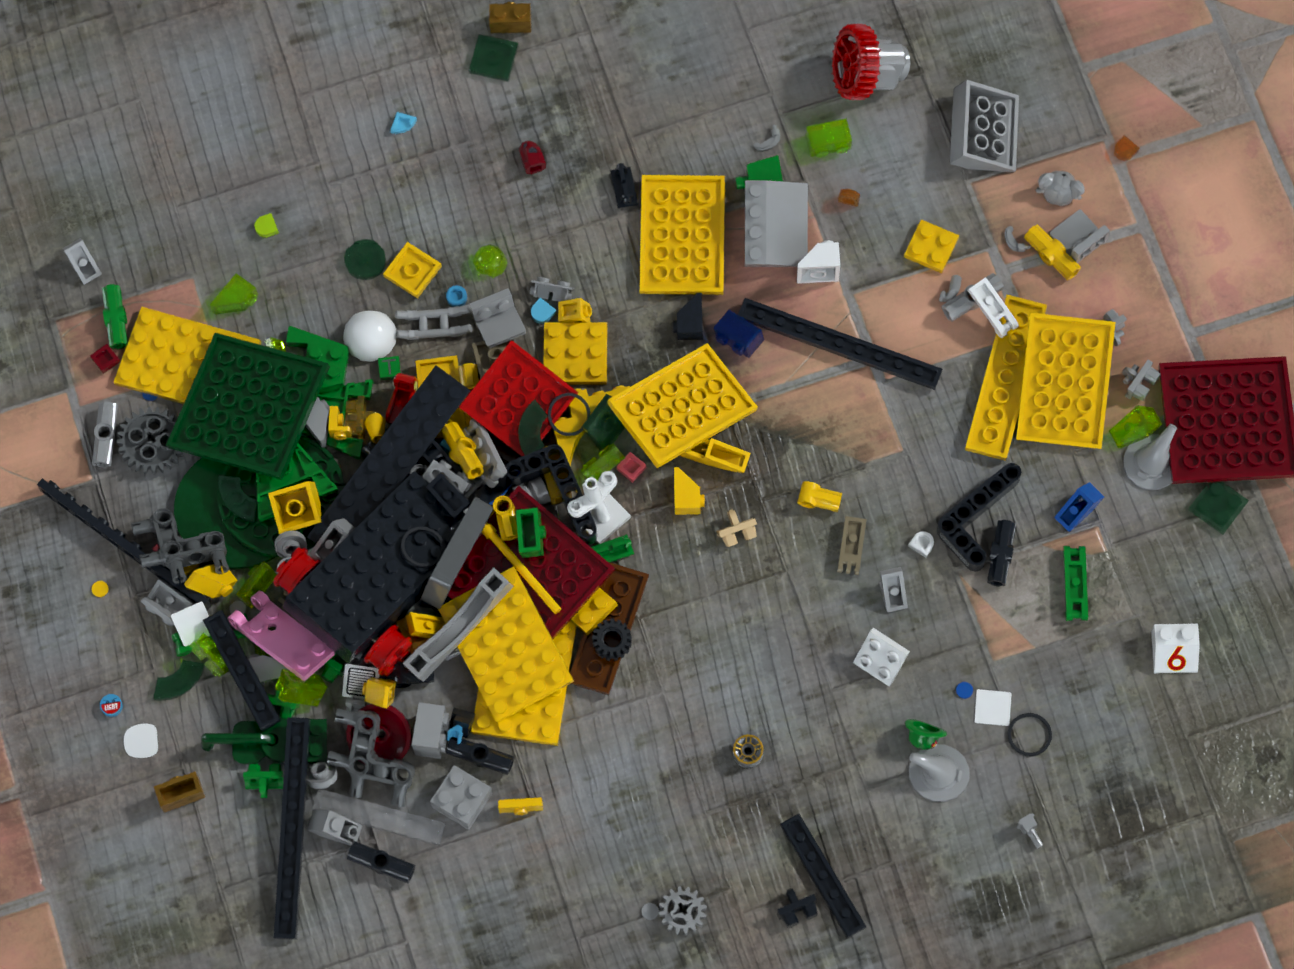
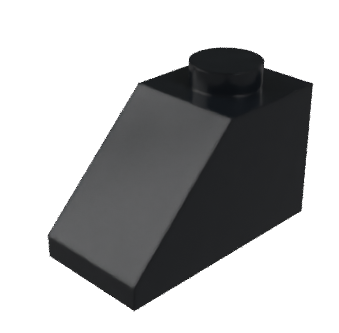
M697 293L677 312V320H673V333H677V340H703L702 293Z

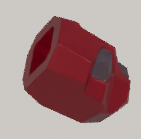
M532 141L522 142L519 153L526 174H534L546 169V162L540 146Z

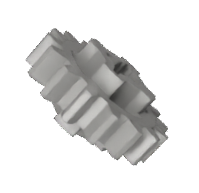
M679 886L678 892L675 893L670 889V897L663 896L665 903H660L659 907L664 910L659 912V917H665L662 920V925L669 924L667 928L669 932L674 928L676 929V935H679L680 931H684L685 936H687L688 930L691 929L695 933L696 925L703 926L700 919H706V914L702 913V911L707 910V905H701L704 898H697V890L690 893V887H687L686 891H682L681 886ZM681 897H686V898H689V899H691V900H689V901L682 900ZM673 902L674 909L668 914V907ZM680 907L687 909L686 915L679 913ZM698 908V914L693 920L692 912ZM676 921L684 922L685 925H679V924H676L675 922H676Z

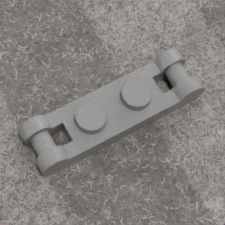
M472 418L469 422L470 425L464 427L462 432L476 444L474 452L483 465L484 481L489 487L494 488L498 484V479L503 478L507 470L486 428Z

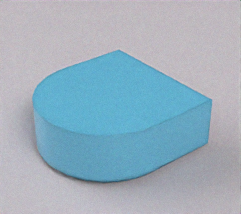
M541 298L531 308L532 319L540 324L548 322L556 314V309Z

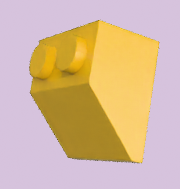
M307 481L268 493L279 535L286 531H295L321 523V502L315 482Z

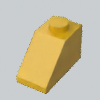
M674 467L675 515L700 514L701 507H705V494H700V487L679 467Z
M212 564L194 570L184 585L191 590L214 599L231 594L233 586L238 580L230 570L224 573L222 567L220 568L222 574H217L215 566Z
M370 677L367 682L363 683L362 695H365L364 701L382 708H388L394 702L396 681Z

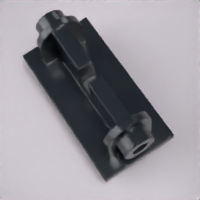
M623 163L617 164L616 169L610 170L618 209L638 205L631 167H626Z

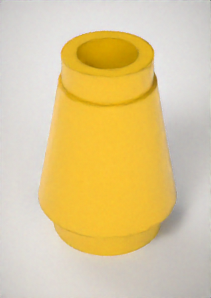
M372 413L367 416L364 424L372 442L377 444L385 433L386 421L381 414Z

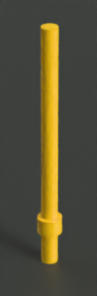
M486 523L482 534L487 539L490 538L552 612L557 614L561 607L496 533L497 530L494 526Z

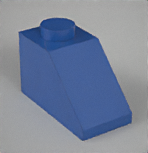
M1089 482L1077 489L1054 518L1068 532H1071L1098 506L1104 496Z

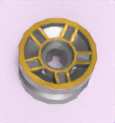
M746 734L740 736L735 741L733 756L739 766L753 768L761 762L764 748L760 739L754 735ZM748 747H750L752 751L750 755L744 753V751L747 750Z

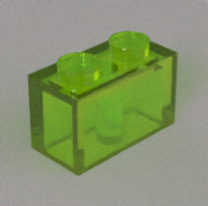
M847 118L806 126V139L811 157H825L829 153L834 152L844 153L852 147V138Z

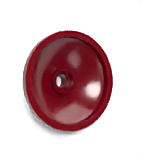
M369 704L359 709L362 711H375L380 717V730L385 731V736L378 735L376 737L375 754L380 758L402 760L407 754L412 741L411 727L404 714L391 705L388 708H382ZM365 717V725L368 727H372L373 720L369 717ZM348 724L346 740L351 752L355 728L354 725ZM358 760L360 763L365 765L364 761Z

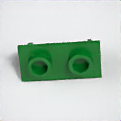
M627 534L591 547L610 563L634 554L631 540Z

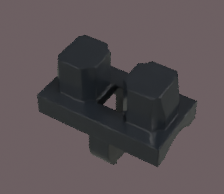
M793 888L787 889L786 893L790 904L777 909L779 920L782 919L788 928L799 924L795 914L803 910L807 920L818 916L815 895L812 894L798 900Z

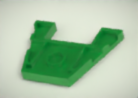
M289 326L286 340L287 347H306L307 358L326 362L330 366L319 393L344 387L349 347Z
M368 379L360 383H347L342 388L319 393L318 398L320 401L324 399L329 407H339L340 413H343L344 426L348 399L371 400L374 382L372 379ZM304 427L302 434L314 439L306 427ZM328 431L326 445L361 460L364 441L358 438L336 440L330 437Z
M299 443L282 480L256 473L258 518L260 522L274 517L268 495L270 492L294 486L310 479L315 482L320 498L338 492L337 486L317 466Z

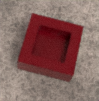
M108 344L90 355L103 374L120 363L119 358Z

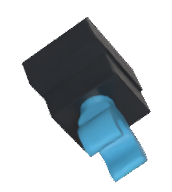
M454 708L450 720L451 729L448 730L446 740L449 741L451 737H456L458 739L457 744H460L462 737L467 738L471 733L475 714Z

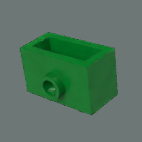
M538 508L516 510L520 555L522 558L544 556L543 538H546L545 525H541V513Z

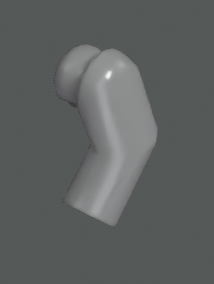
M959 275L952 276L948 292L941 291L940 302L947 303L956 297L960 291L962 281Z

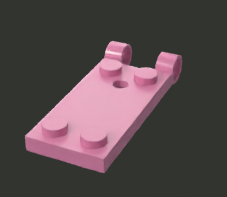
M260 590L250 598L254 607L261 611L248 622L246 617L238 610L234 611L227 618L229 624L235 630L241 632L303 681H306L335 655L331 648L272 603L268 596ZM276 627V629L273 631H270L268 628Z

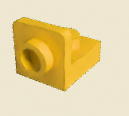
M582 298L558 302V322H590L592 308Z
M330 406L328 428L330 437L336 440L351 438L352 432L350 427L343 426V413H340L338 406Z

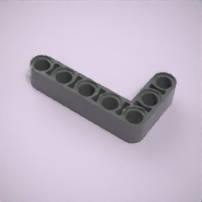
M477 497L474 498L435 567L421 597L422 601L437 609H440L444 604L455 578L494 509L492 505Z

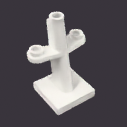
M611 471L603 472L598 481L592 476L587 478L585 483L582 484L585 495L570 501L567 506L569 514L575 518L581 517L590 511L597 528L598 536L595 541L597 544L603 543L631 518V515L609 494L617 485L616 475ZM591 482L593 488L588 487L587 484ZM585 529L589 536L593 533L591 529Z

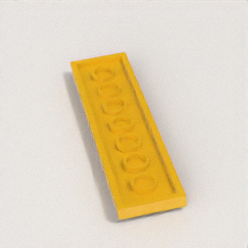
M1007 294L1004 303L1017 320L1019 327L1009 330L1003 338H1000L997 334L995 335L965 447L966 451L1006 461L1019 414L1030 313L1045 314L1047 309L1046 304ZM1004 317L999 320L1002 325L1006 323Z

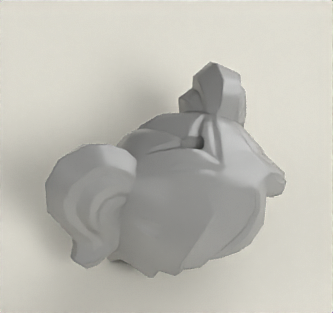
M1057 170L1042 174L1038 179L1039 187L1036 189L1037 193L1044 194L1047 202L1059 206H1066L1073 199L1080 200L1082 198L1081 195L1085 193L1084 185L1079 180H1075L1071 173Z

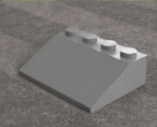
M966 80L953 89L950 164L966 169L1015 172L1019 95L970 80Z
M745 180V267H798V263L808 254V183Z

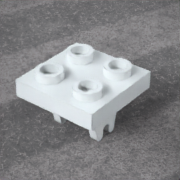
M873 628L853 663L890 686L910 651Z

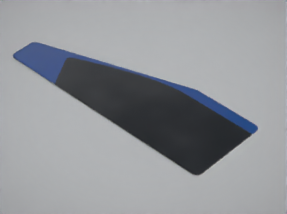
M516 469L510 472L511 476H518L520 474V471ZM505 474L503 478L498 479V484L494 488L485 484L475 491V494L480 500L493 505L497 497L505 495L511 484L507 481Z

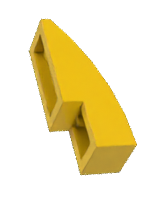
M711 438L680 456L712 467L744 473L751 453Z

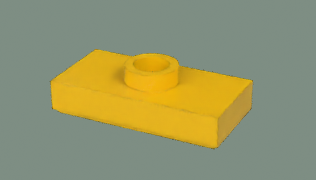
M541 797L504 799L498 801L499 813L514 812L515 815H526L529 811H543V801Z

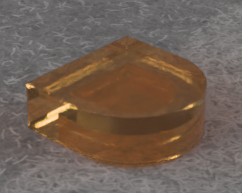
M1124 135L1116 143L1114 153L1119 160L1128 161L1139 152L1140 148Z
M851 189L840 190L839 203L856 207L859 205L860 194Z

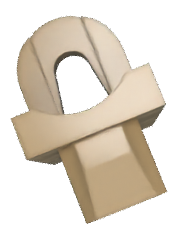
M731 509L727 512L731 526L716 531L726 547L738 544L735 536L737 531L742 530L745 540L757 537L754 526L757 525L755 518H751L739 523L735 510Z

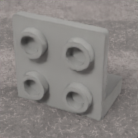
M1079 209L1050 231L1049 236L1052 239L1059 240L1066 248V253L1078 263L1107 241L1110 230L1105 225L1098 229L1086 214Z
M509 288L470 303L473 318L487 348H492L526 334V329L514 306Z

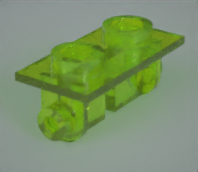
M614 443L608 444L607 447L598 453L600 458L597 460L593 457L585 465H582L581 471L586 478L592 476L598 481L603 472L613 469L625 459V456Z
M204 632L198 640H194L189 645L192 648L191 651L200 661L206 657L209 659L204 665L214 676L217 675L219 678L229 670L214 641Z

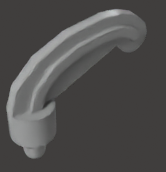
M776 125L772 126L771 138L761 145L759 143L754 144L756 150L765 151L778 144L780 141V131Z
M1012 226L1006 228L1004 236L1010 249L1016 252H1025V249L1031 248L1030 245L1017 243L1012 235Z

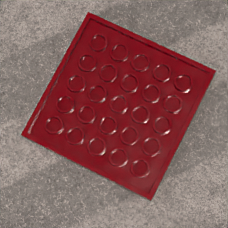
M1286 356L1159 363L1165 428L1169 424L1177 427L1169 449L1172 484L1294 478V412Z
M518 485L509 496L515 506V515L516 510L538 508L541 513V525H545L546 538H543L544 556L522 558L519 553L518 538L504 541V543L561 607V610L554 614L518 572L549 634L554 639L616 569ZM501 504L499 511H506L509 508V504ZM494 512L487 523L494 526L497 530L496 533L501 538L496 513ZM482 532L450 589L448 597L452 600L477 587L493 568L501 574L513 567L490 538L487 539Z

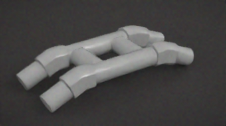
M470 305L422 311L396 310V319H419V330H397L396 337L407 340H419L435 337H457L472 332L471 324L449 328L448 317H457L470 313ZM440 317V329L428 330L427 318Z

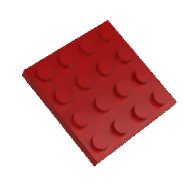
M511 340L458 408L522 457L532 453L552 428L548 421V408L553 399L564 393L578 394L579 392ZM565 396L554 403L551 410L553 424H555L575 397Z

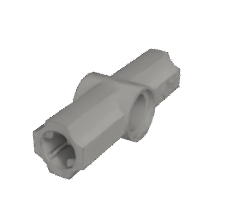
M992 273L986 277L997 293L1004 288L1001 279L996 274ZM974 285L967 286L964 292L942 305L941 308L948 320L953 322L968 311L979 307L974 300L968 298L970 294L967 290Z
M107 401L99 403L97 425L94 429L95 442L92 459L94 466L102 468L111 466L113 446L116 441L115 429L118 404ZM103 432H110L107 437H100Z

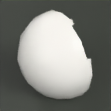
M362 311L354 314L345 325L343 340L344 344L349 347V353L352 356L360 359V361L372 362L378 360V358L385 357L391 352L396 344L397 331L395 324L386 314L378 311Z

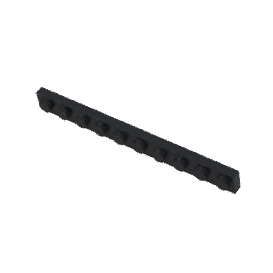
M744 298L737 315V319L933 390L936 389L943 370L934 365Z
M42 478L38 482L37 486L43 494L141 565L139 555H144L145 553L141 551L143 548L133 540L130 543L125 539V534L117 528L112 530L108 527L109 523L104 518L93 516V511L84 504L82 506L78 505L75 502L76 499L68 492L63 494L59 491L60 487L53 481L47 482ZM154 565L145 567L159 579L162 578L183 593L195 604L203 602L206 611L211 607L208 596L187 588L184 585L185 582L181 583L179 578V584H175L172 580L171 571L166 566Z
M287 717L274 939L297 940L310 718Z

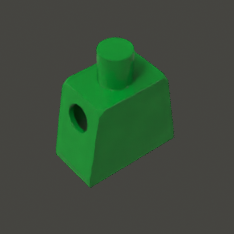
M779 155L747 164V176L735 177L736 189H745V180L783 182Z

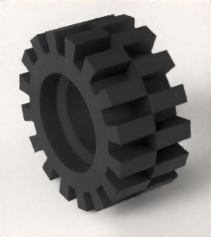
M607 619L603 620V624L599 623L597 629L593 631V647L601 658L605 657L608 661L610 659L616 661L619 657L621 659L625 657V653L628 654L629 648L632 645L631 631L625 623L622 624L621 620L614 621V619H610L608 622ZM610 632L617 633L621 638L620 643L616 647H608L604 643L606 634Z

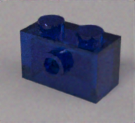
M729 309L713 327L716 335L715 338L720 344L729 345L736 354L744 355L747 358H750L764 341L761 329Z

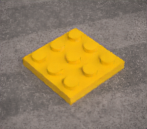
M544 322V366L568 385H607V322Z

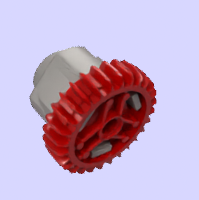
M847 24L843 26L842 30L839 31V35L836 36L837 42L833 43L835 48L832 50L833 58H831L833 60V65L831 66L833 67V82L836 83L835 88L838 89V94H841V97L847 100H865V98H869L873 90H894L898 81L905 80L909 73L910 56L907 48L900 43L892 41L891 38L875 35V31L866 24Z

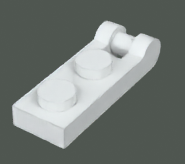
M986 277L967 290L1000 338L1005 337L1009 330L1019 327L1017 320ZM1002 317L1006 320V323L1003 325L999 321Z

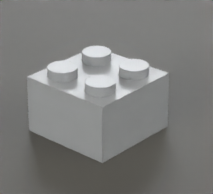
M419 702L412 740L415 756L441 759L442 752L446 753L447 740L445 731L448 732L450 729L451 719H449V713L446 712L445 706Z
M454 765L430 803L433 809L469 830L493 793L490 786Z

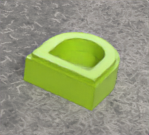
M272 213L263 215L255 221V230L259 236L267 238L279 234Z

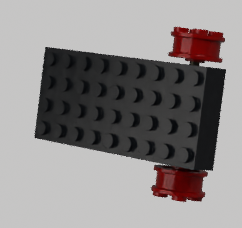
M415 471L322 562L311 558L306 548L301 549L298 547L292 553L291 559L288 562L284 561L279 565L276 570L278 574L274 578V585L276 587L281 586L288 592L283 608L348 664L355 657L360 660L367 653L364 662L367 664L372 663L379 669L378 674L381 676H389L395 669L394 665L398 661L402 662L408 656V650L413 644L412 638L404 637L398 632V626L395 624L422 597L427 583L437 566L436 564L431 567L421 568L410 564L401 552L403 536L412 528L428 527L435 530L442 537L446 550L465 516L463 512L457 519L453 518L426 488L429 483ZM426 531L411 533L404 543L407 555L418 563L433 562L441 553L439 540L433 534Z

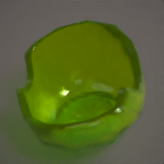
M489 244L477 250L474 255L473 264L480 274L494 278L502 274L506 269L507 258L499 247Z

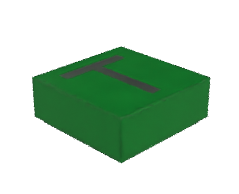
M399 356L378 358L380 380L394 379L397 373H401Z

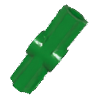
M110 284L102 288L105 308L103 309V318L108 331L110 348L123 349L128 345L126 332L127 316L122 302L120 285Z

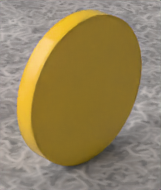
M97 581L92 585V593L96 597H104L108 593L109 588L106 582Z

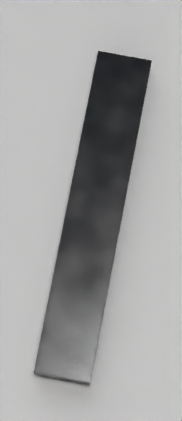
M220 610L205 618L203 622L260 730L263 732L281 722L224 612Z
M798 813L780 823V827L846 938L848 939L866 929L867 926L801 815Z

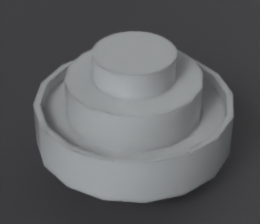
M292 530L281 533L274 542L276 553L283 559L291 557L298 547L307 549L306 538L298 531Z
M327 762L315 763L307 769V785L311 788L326 789L334 784L338 778L336 766L327 765Z

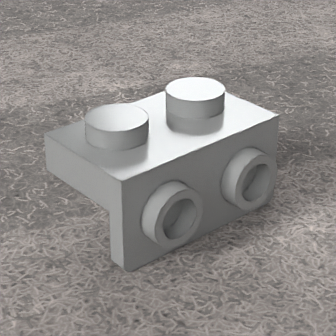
M433 460L423 475V478L430 483L440 472H444L462 494L464 491L468 492L472 486L468 483L469 479L461 472H458L456 475L450 471L452 466L443 460L439 463Z
M162 578L157 580L148 597H144L141 600V603L146 605V610L153 614H158L162 617V621L169 626H175L171 618L172 614L195 604V602Z

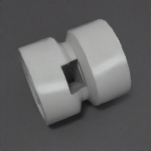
M541 477L530 480L528 485L523 483L519 485L541 505L551 501Z

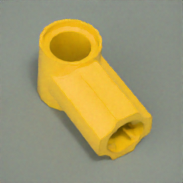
M804 481L801 485L797 504L805 508L819 507L838 512L842 493L821 488L820 485L814 482Z
M499 496L494 500L493 508L496 513L502 541L515 540L518 538L515 506L509 497ZM508 503L509 508L506 511H499L501 504Z

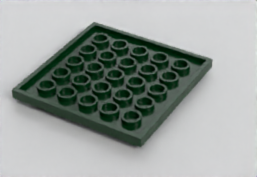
M215 333L166 445L170 449L282 480L330 366L326 362Z

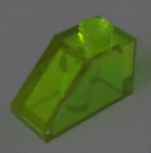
M236 273L210 303L212 312L214 314L245 311L258 298L256 287Z
M1137 405L1109 432L1117 447L1123 448L1148 438L1162 423L1154 408Z

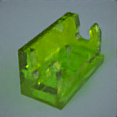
M282 669L275 690L280 691L278 697L280 701L318 707L327 689L321 677L312 674L306 681H303L290 670Z

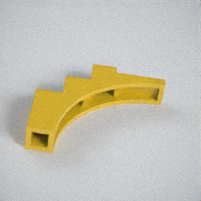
M617 386L607 392L597 391L592 396H588L587 389H575L579 392L577 395L581 396L590 408V421L587 427L581 433L573 436L561 435L553 429L556 444L563 449L570 467L574 451L581 437L590 425L611 410L607 404L608 399L630 386ZM576 397L568 406L571 418L561 417L554 424L562 432H576L586 422V407ZM552 454L549 458L557 460L560 458V455ZM562 472L557 477L565 479L568 477V474ZM551 473L544 474L551 504L563 502ZM567 492L565 496L572 498V492Z

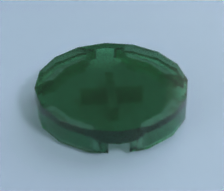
M362 239L354 242L350 248L348 247L345 252L344 261L350 275L356 279L370 280L379 276L384 270L386 256L385 251L377 242Z

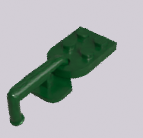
M281 719V722L263 732L256 721H240L233 727V733H204L201 736V747L204 751H211L214 744H232V756L239 764H257L265 756L274 762L285 763L287 719ZM327 719L310 720L308 764L327 762Z

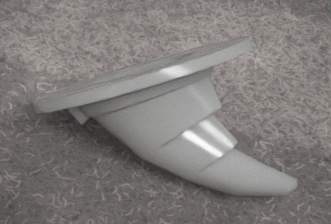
M1169 424L1160 435L1146 434L1138 437L1128 446L1124 455V470L1127 477L1136 486L1145 490H1159L1172 483L1169 449L1172 438L1177 430L1175 425Z
M936 744L930 750L921 749L917 753L912 752L910 754L909 779L913 789L923 798L933 802H947L957 798L965 790L969 782V766L965 757L957 749L943 744Z

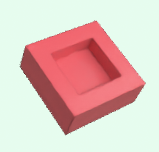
M629 452L616 467V470L633 483L647 467L644 462Z

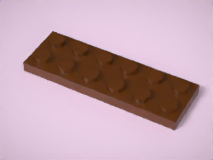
M610 563L616 570L600 588L614 599L618 605L604 620L607 619V622L610 619H614V621L621 620L622 624L625 623L631 631L649 579V574ZM593 631L589 635L584 633L570 672L574 680L571 684L609 696L621 657L616 661L614 659L608 661L605 657L601 658L593 647ZM610 632L604 637V643L608 647H616L621 641L620 636L614 632Z

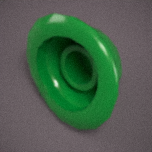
M907 719L904 723L906 728L909 729L910 743L922 750L934 748L939 738L947 735L944 729L919 720Z

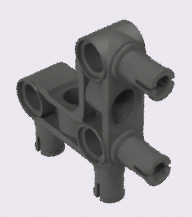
M166 508L158 509L154 515L149 517L150 519L131 523L134 536L153 532L156 535L159 546L156 552L139 555L142 569L160 564L164 567L166 566L170 569L172 580L175 584H179L178 576L181 583L186 581L183 567L213 561L217 574H222L221 567L224 573L229 570L225 557L227 549L224 536L218 531L202 533L199 536L187 539L180 538L175 518L172 512Z
M338 708L335 722L354 725L355 728L351 752L349 755L330 751L327 765L344 767L349 772L352 779L348 796L353 797L355 795V798H362L364 781L369 779L393 784L394 792L391 805L396 806L398 804V807H405L407 789L410 788L415 775L414 766L400 759L394 758L390 760L380 758L375 754V741L380 731V717L375 711L359 710L355 713ZM365 717H369L373 720L372 727H368L365 725ZM356 760L364 761L366 768H358ZM399 769H405L408 772V778L401 777Z

